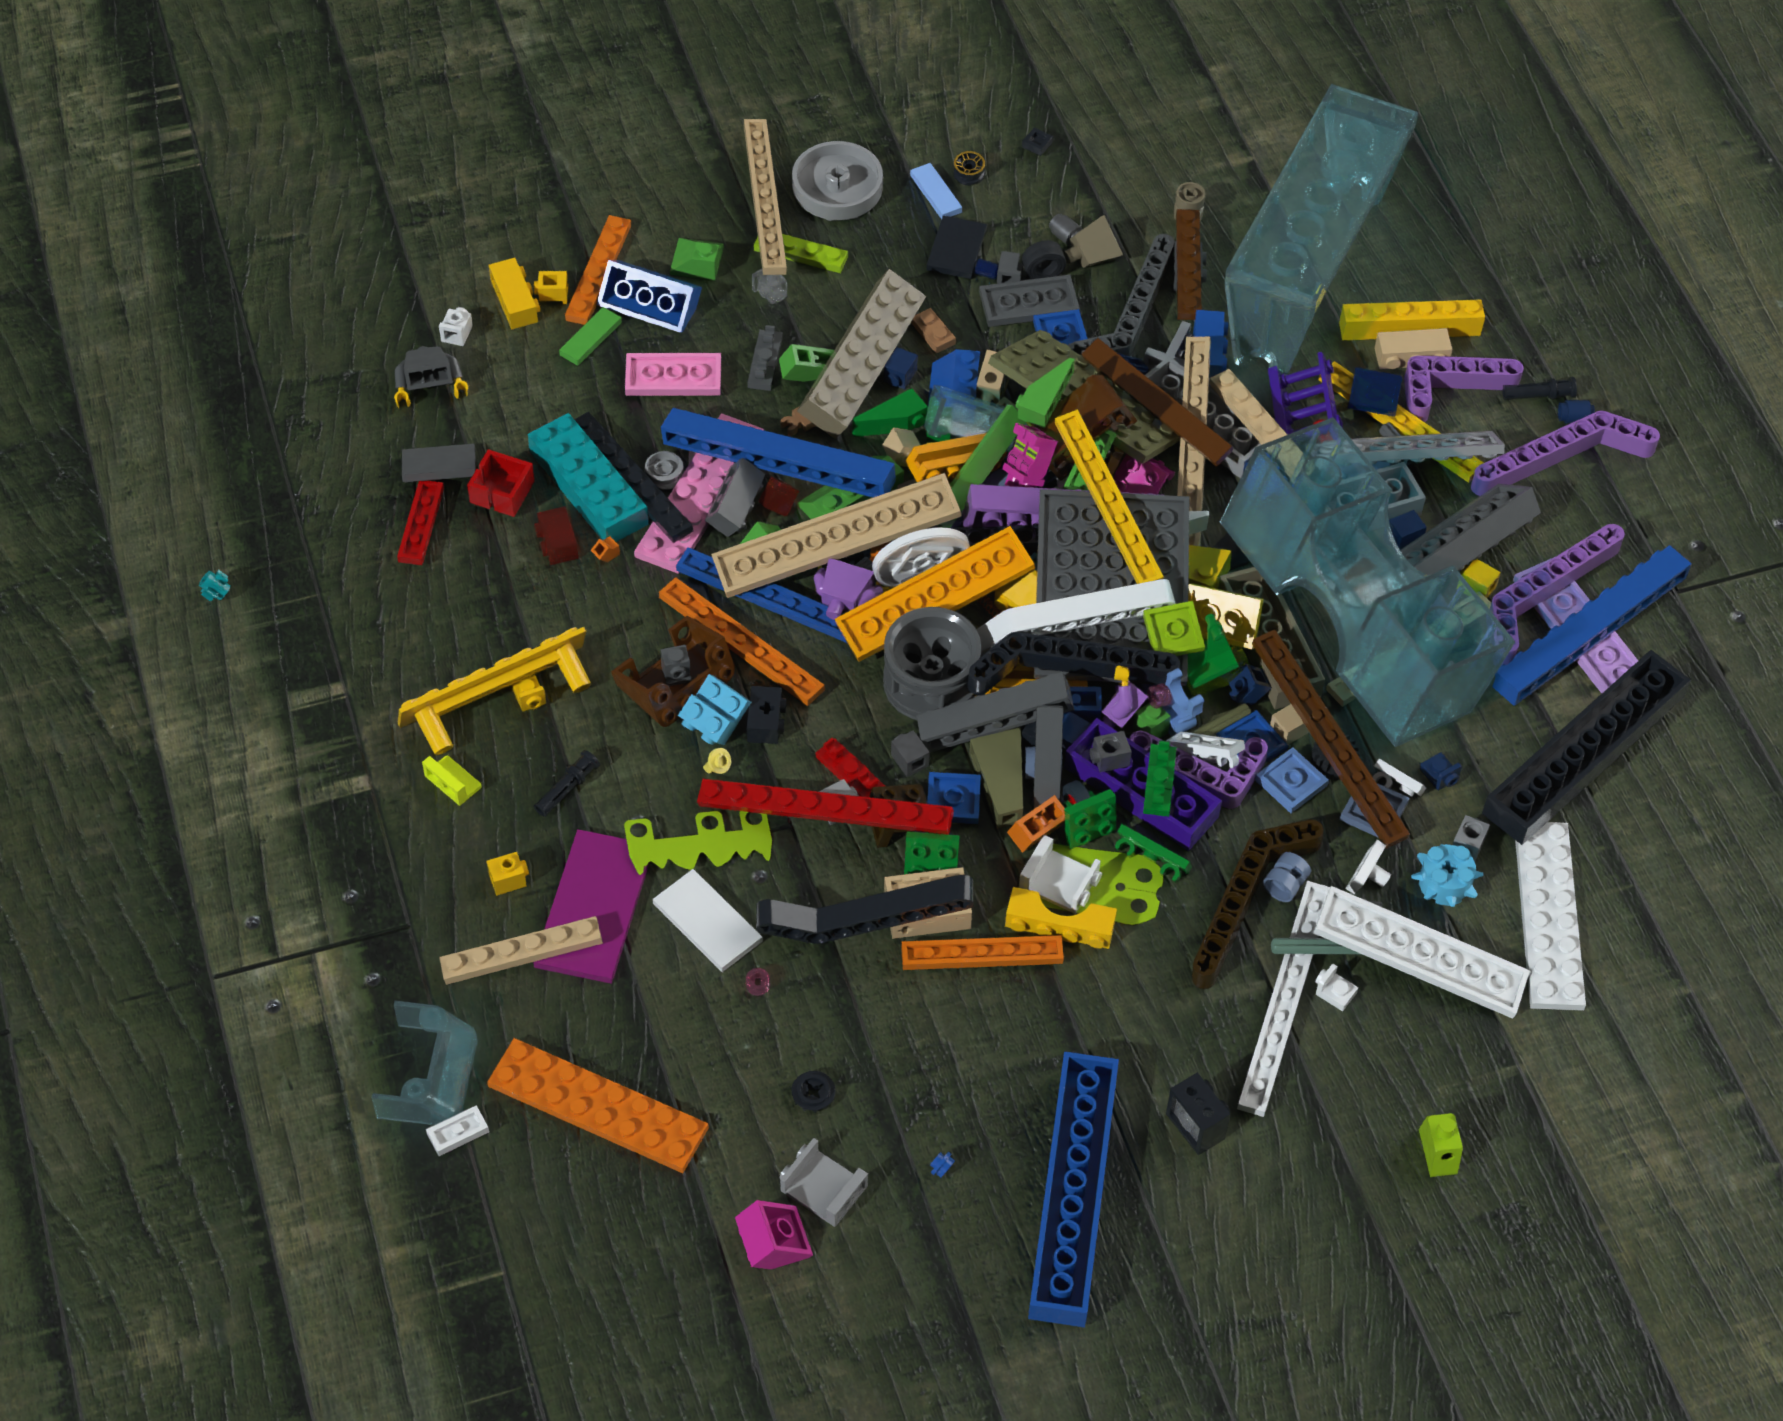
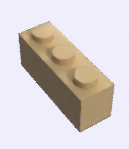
M1447 328L1378 332L1375 352L1379 369L1407 368L1408 360L1413 356L1451 357L1452 346Z

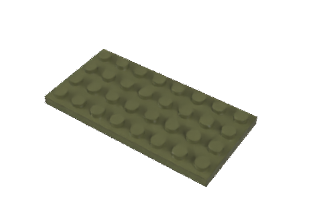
M1042 330L991 355L988 364L1027 389L1029 385L1065 360L1073 358L1074 373L1059 402L1084 384L1091 375H1103L1088 363L1082 355L1077 354L1067 344L1060 343L1050 333ZM1104 376L1137 419V422L1130 428H1127L1124 424L1117 425L1118 430L1116 431L1109 428V430L1117 433L1113 445L1143 464L1180 441L1181 437Z

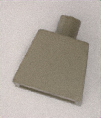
M1105 215L1071 237L1070 243L1072 248L1063 252L1068 264L1079 260L1083 268L1113 261L1123 255Z

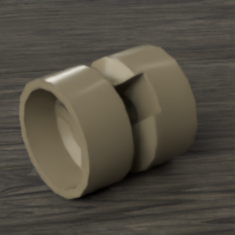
M1185 182L1177 188L1173 212L1175 220L1177 209L1200 210V221L1202 220L1206 193L1201 185L1194 182Z

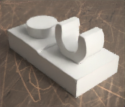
M1378 759L1375 767L1381 771L1373 776L1376 783L1380 778L1384 777L1387 780L1384 786L1391 789L1393 778L1401 784L1399 789L1413 797L1414 793L1422 796L1426 790L1424 785L1381 759Z

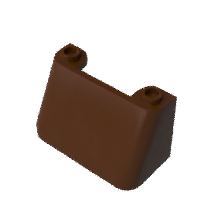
M1091 375L1084 384L1059 402L1045 429L1031 423L1029 424V426L1040 429L1058 441L1048 468L1060 481L1070 474L1067 470L1069 462L1071 464L1075 462L1054 423L1055 418L1078 409L1093 440L1109 428L1116 431L1119 424H1124L1127 428H1130L1137 422V419L1103 375Z

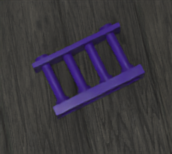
M1322 352L1317 353L1319 365L1289 375L1281 374L1277 366L1268 368L1275 421L1294 443L1298 439L1330 429L1336 440L1341 439L1340 429L1343 428L1339 414L1337 415L1331 373H1334L1331 360H1326ZM1321 374V384L1292 393L1286 392L1289 384ZM1324 393L1325 402L1293 412L1288 408L1292 402ZM1327 411V421L1298 430L1291 428V424H1294L1296 420Z

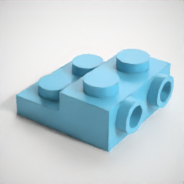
M709 674L697 694H691L678 716L683 719L681 723L683 726L693 732L696 729L702 732L701 738L707 743L714 745L716 742L725 745L750 706L751 701L714 675Z

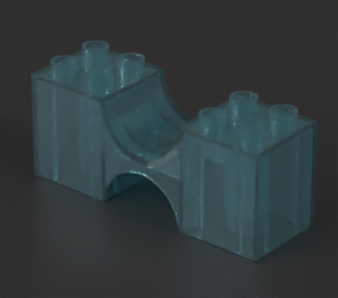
M1334 417L1255 447L1220 523L1276 595L1301 586L1309 590L1320 600L1333 621L1338 637L1339 661L1335 671L1393 746L1397 747L1472 713L1515 644V640L1454 565L1427 575L1417 570L1407 561L1394 540L1389 524L1388 504L1392 489Z

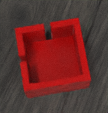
M488 449L479 464V469H476L467 484L470 503L487 509L494 506V511L515 517L535 482L533 463Z

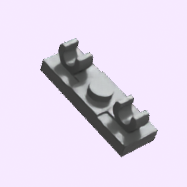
M765 325V330H759L748 378V388L768 391L772 389L783 339V332L775 331V326Z

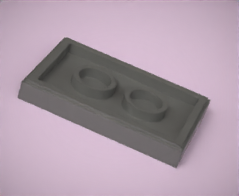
M475 443L402 450L403 482L472 477L476 471Z

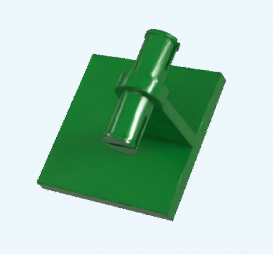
M1208 614L1205 617L1208 626L1204 651L1188 654L1187 677L1193 689L1239 667L1229 642L1222 632L1223 627L1216 620L1214 614Z

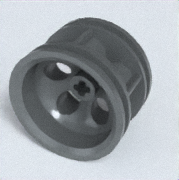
M924 607L905 613L890 626L884 641L885 665L883 685L889 702L896 710L909 718L917 720L916 715L923 714L928 710H936L955 702L973 699L977 696L971 693L967 686L969 669L972 664L981 658V640L973 624L955 611L940 607ZM939 649L949 652V654L940 659L933 655V651ZM917 654L920 656L921 661L919 663H912L905 656ZM951 670H962L955 676L948 675Z

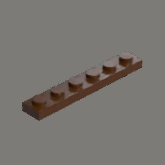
M1177 209V320H1195L1196 310H1202L1200 210Z

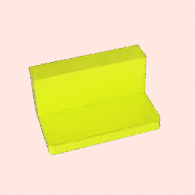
M448 755L439 762H436L431 756L422 762L425 777L459 806L482 788L481 783Z

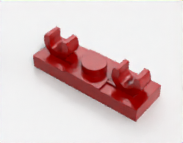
M835 738L826 741L823 747L816 751V758L840 781L844 779L849 787L853 786L858 796L869 797L873 787L885 786Z

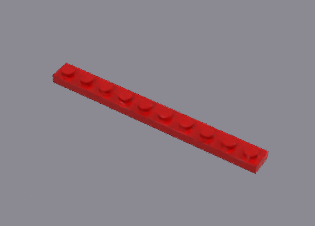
M702 779L697 803L701 807L949 835L954 814L953 807L711 779Z

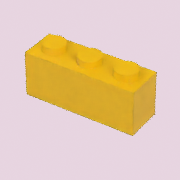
M516 258L489 264L490 280L511 330L537 323V312H540V306L537 298H532V286L530 282L525 281L526 274L523 266L518 265Z

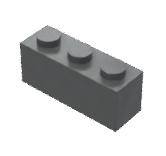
M744 458L731 465L705 521L727 537L736 531L739 533L746 525V515L750 513L755 505L753 501L755 496L763 488L762 481L765 473Z

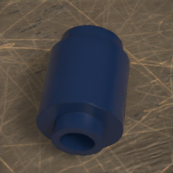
M1565 400V402H1560L1558 405V420L1565 424H1571L1595 413L1594 405H1591L1589 400Z

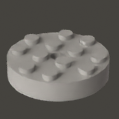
M844 141L820 143L807 149L796 160L792 171L793 194L803 209L817 217L828 221L855 219L871 210L879 201L883 189L882 166L873 153L860 145Z

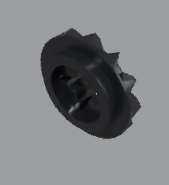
M805 1072L798 1076L792 1085V1097L795 1105H799L804 1111L812 1110L816 1113L823 1108L827 1109L828 1105L834 1102L836 1092L834 1082L828 1075L822 1072ZM808 1086L809 1088H812L814 1091L819 1089V1099L814 1095L808 1096Z

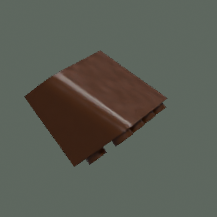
M689 616L684 617L668 630L674 647L686 645L690 660L691 682L673 686L666 685L661 667V659L640 675L632 658L627 659L611 671L616 685L663 727L673 724L680 718L678 715L691 694H697L709 674L714 675L726 684L733 677L735 670L725 637ZM683 627H687L686 635L679 639V631ZM626 669H630L629 677L623 674Z

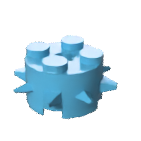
M1441 844L1440 846L1432 847L1427 854L1419 853L1417 855L1422 864L1421 872L1412 874L1411 878L1419 880V886L1426 900L1433 898L1436 900L1435 903L1439 905L1455 907V904H1459L1466 896L1471 898L1478 896L1472 884L1474 879L1483 876V872L1476 871V864L1467 848L1464 846Z

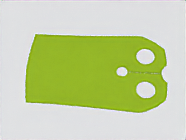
M1053 844V851L1090 868L1095 859L1100 860L1099 871L1102 872L1101 879L1096 887L1092 886L1090 888L1088 902L1084 907L1080 905L1076 913L1083 912L1093 903L1116 908L1115 922L1123 924H1140L1156 917L1160 903L1156 897V892L1162 887L1163 876L1160 874L1161 868L1155 862L1139 854H1134L1130 858L1127 856V853L1080 847L1070 849L1066 845ZM1145 868L1150 870L1153 875L1152 879L1147 883L1137 880L1136 872L1139 869ZM1123 883L1125 890L1118 891L1116 884ZM1041 898L1045 907L1068 911ZM1135 899H1142L1147 903V910L1143 913H1136L1131 909V902Z

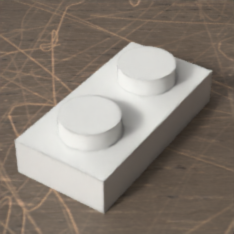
M476 1105L426 1129V1132L438 1156H441L489 1133V1128Z

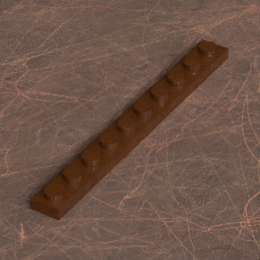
M1274 629L1254 638L1252 642L1253 647L1380 841L1386 845L1385 848L1387 849L1408 839L1410 833L1277 631Z

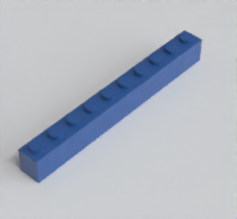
M672 408L661 426L663 444L735 463L744 458L759 469L873 498L890 492L896 482L895 463L686 410Z
M1670 545L1662 551L1657 550L1645 564L1643 562L1638 564L1630 575H1623L1611 589L1609 587L1604 589L1596 600L1588 601L1577 614H1570L1562 625L1554 626L1543 639H1536L1525 652L1520 651L1509 664L1501 665L1494 674L1495 680L1492 687L1513 706L1517 705L1685 580L1692 563Z

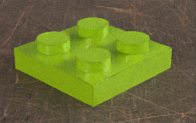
M1193 601L1143 610V618L1153 651L1168 652L1176 656L1204 651L1205 644Z

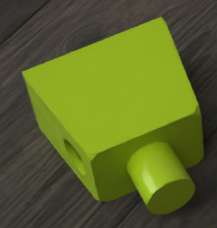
M1450 1113L1427 1116L1419 1128V1133L1430 1177L1458 1174L1463 1146L1455 1115Z

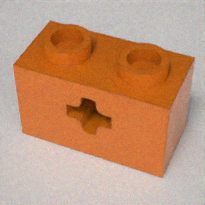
M1054 795L1016 821L1007 833L1023 853L1038 843L1044 835L1048 836L1065 822L1064 806Z

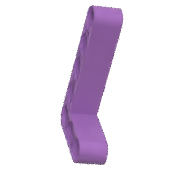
M1413 356L1408 360L1404 378L1407 411L1423 422H1426L1432 404L1431 388L1502 390L1503 385H1518L1523 373V364L1516 359Z
M1144 731L1134 732L1130 736L1131 741L1139 746H1144L1145 748L1143 749L1149 753L1151 744L1159 745V741H1163ZM1253 737L1248 739L1245 743V749L1238 754L1239 764L1229 768L1228 772L1177 748L1174 769L1221 799V806L1234 809L1241 804L1254 783L1256 774L1264 767L1268 746L1262 738ZM1251 752H1258L1259 755H1253ZM1187 768L1190 771H1182L1181 769ZM1240 771H1244V772H1247L1248 774L1243 775V774H1240L1239 772H1240ZM1209 779V780H1212L1213 782H1212V783H1207V782H1204L1203 780ZM1227 791H1234L1236 794H1228Z

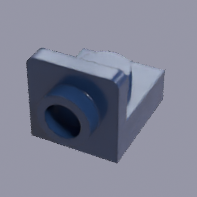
M1440 752L1422 762L1419 769L1439 791L1446 786L1452 787L1459 781L1462 766L1460 763L1452 765Z

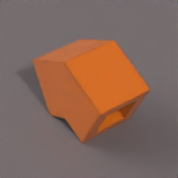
M610 536L604 540L599 539L591 549L599 560L609 562L620 555L619 545Z

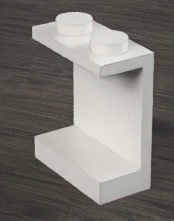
M1044 835L1020 874L1019 888L1039 892L1040 898L1076 914L1080 905L1084 907L1088 902L1090 888L1092 886L1096 887L1101 879L1102 872L1099 871L1100 860L1095 859L1091 868L1053 851V839Z

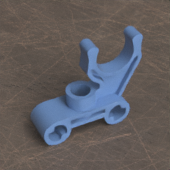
M1179 668L1167 673L1165 686L1134 683L1138 689L1148 696L1145 701L1151 702L1155 699L1171 716L1168 734L1172 737L1181 731L1186 732L1197 725L1195 716L1203 712L1204 699L1200 694L1191 699L1187 698L1181 686L1183 674Z

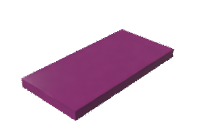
M577 829L545 929L596 916L603 944L533 962L534 968L612 984L650 864L649 862L644 866L641 875L638 874L629 856L627 839Z

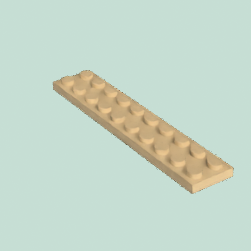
M943 473L711 555L726 597L729 598L824 565L831 558L838 560L895 540L906 534L961 517V511L947 477Z

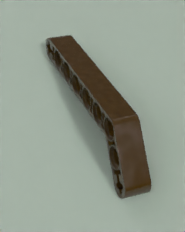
M1305 820L1258 830L1251 834L1194 959L1192 981L1196 987L1209 989L1215 984L1268 863L1278 861L1285 852L1303 856L1319 851L1323 839V826L1320 822Z

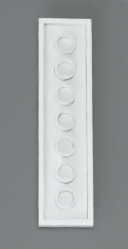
M1547 822L1523 845L1515 840L1526 967L1530 970L1528 975L1530 1008L1584 1011L1586 1001L1568 823Z
M1333 886L1330 887L1313 932L1318 936L1512 1019L1517 1013L1530 972L1528 969Z

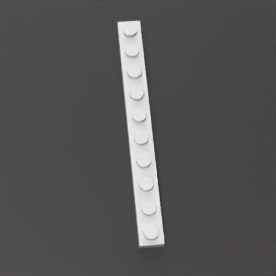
M1307 881L1290 938L1319 937L1313 932L1330 887ZM1313 954L1284 955L1237 1109L1262 1117L1265 1115Z

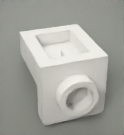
M1332 964L1328 970L1323 969L1315 981L1318 984L1316 995L1339 1010L1344 1011L1357 994L1358 987L1336 974L1338 966Z

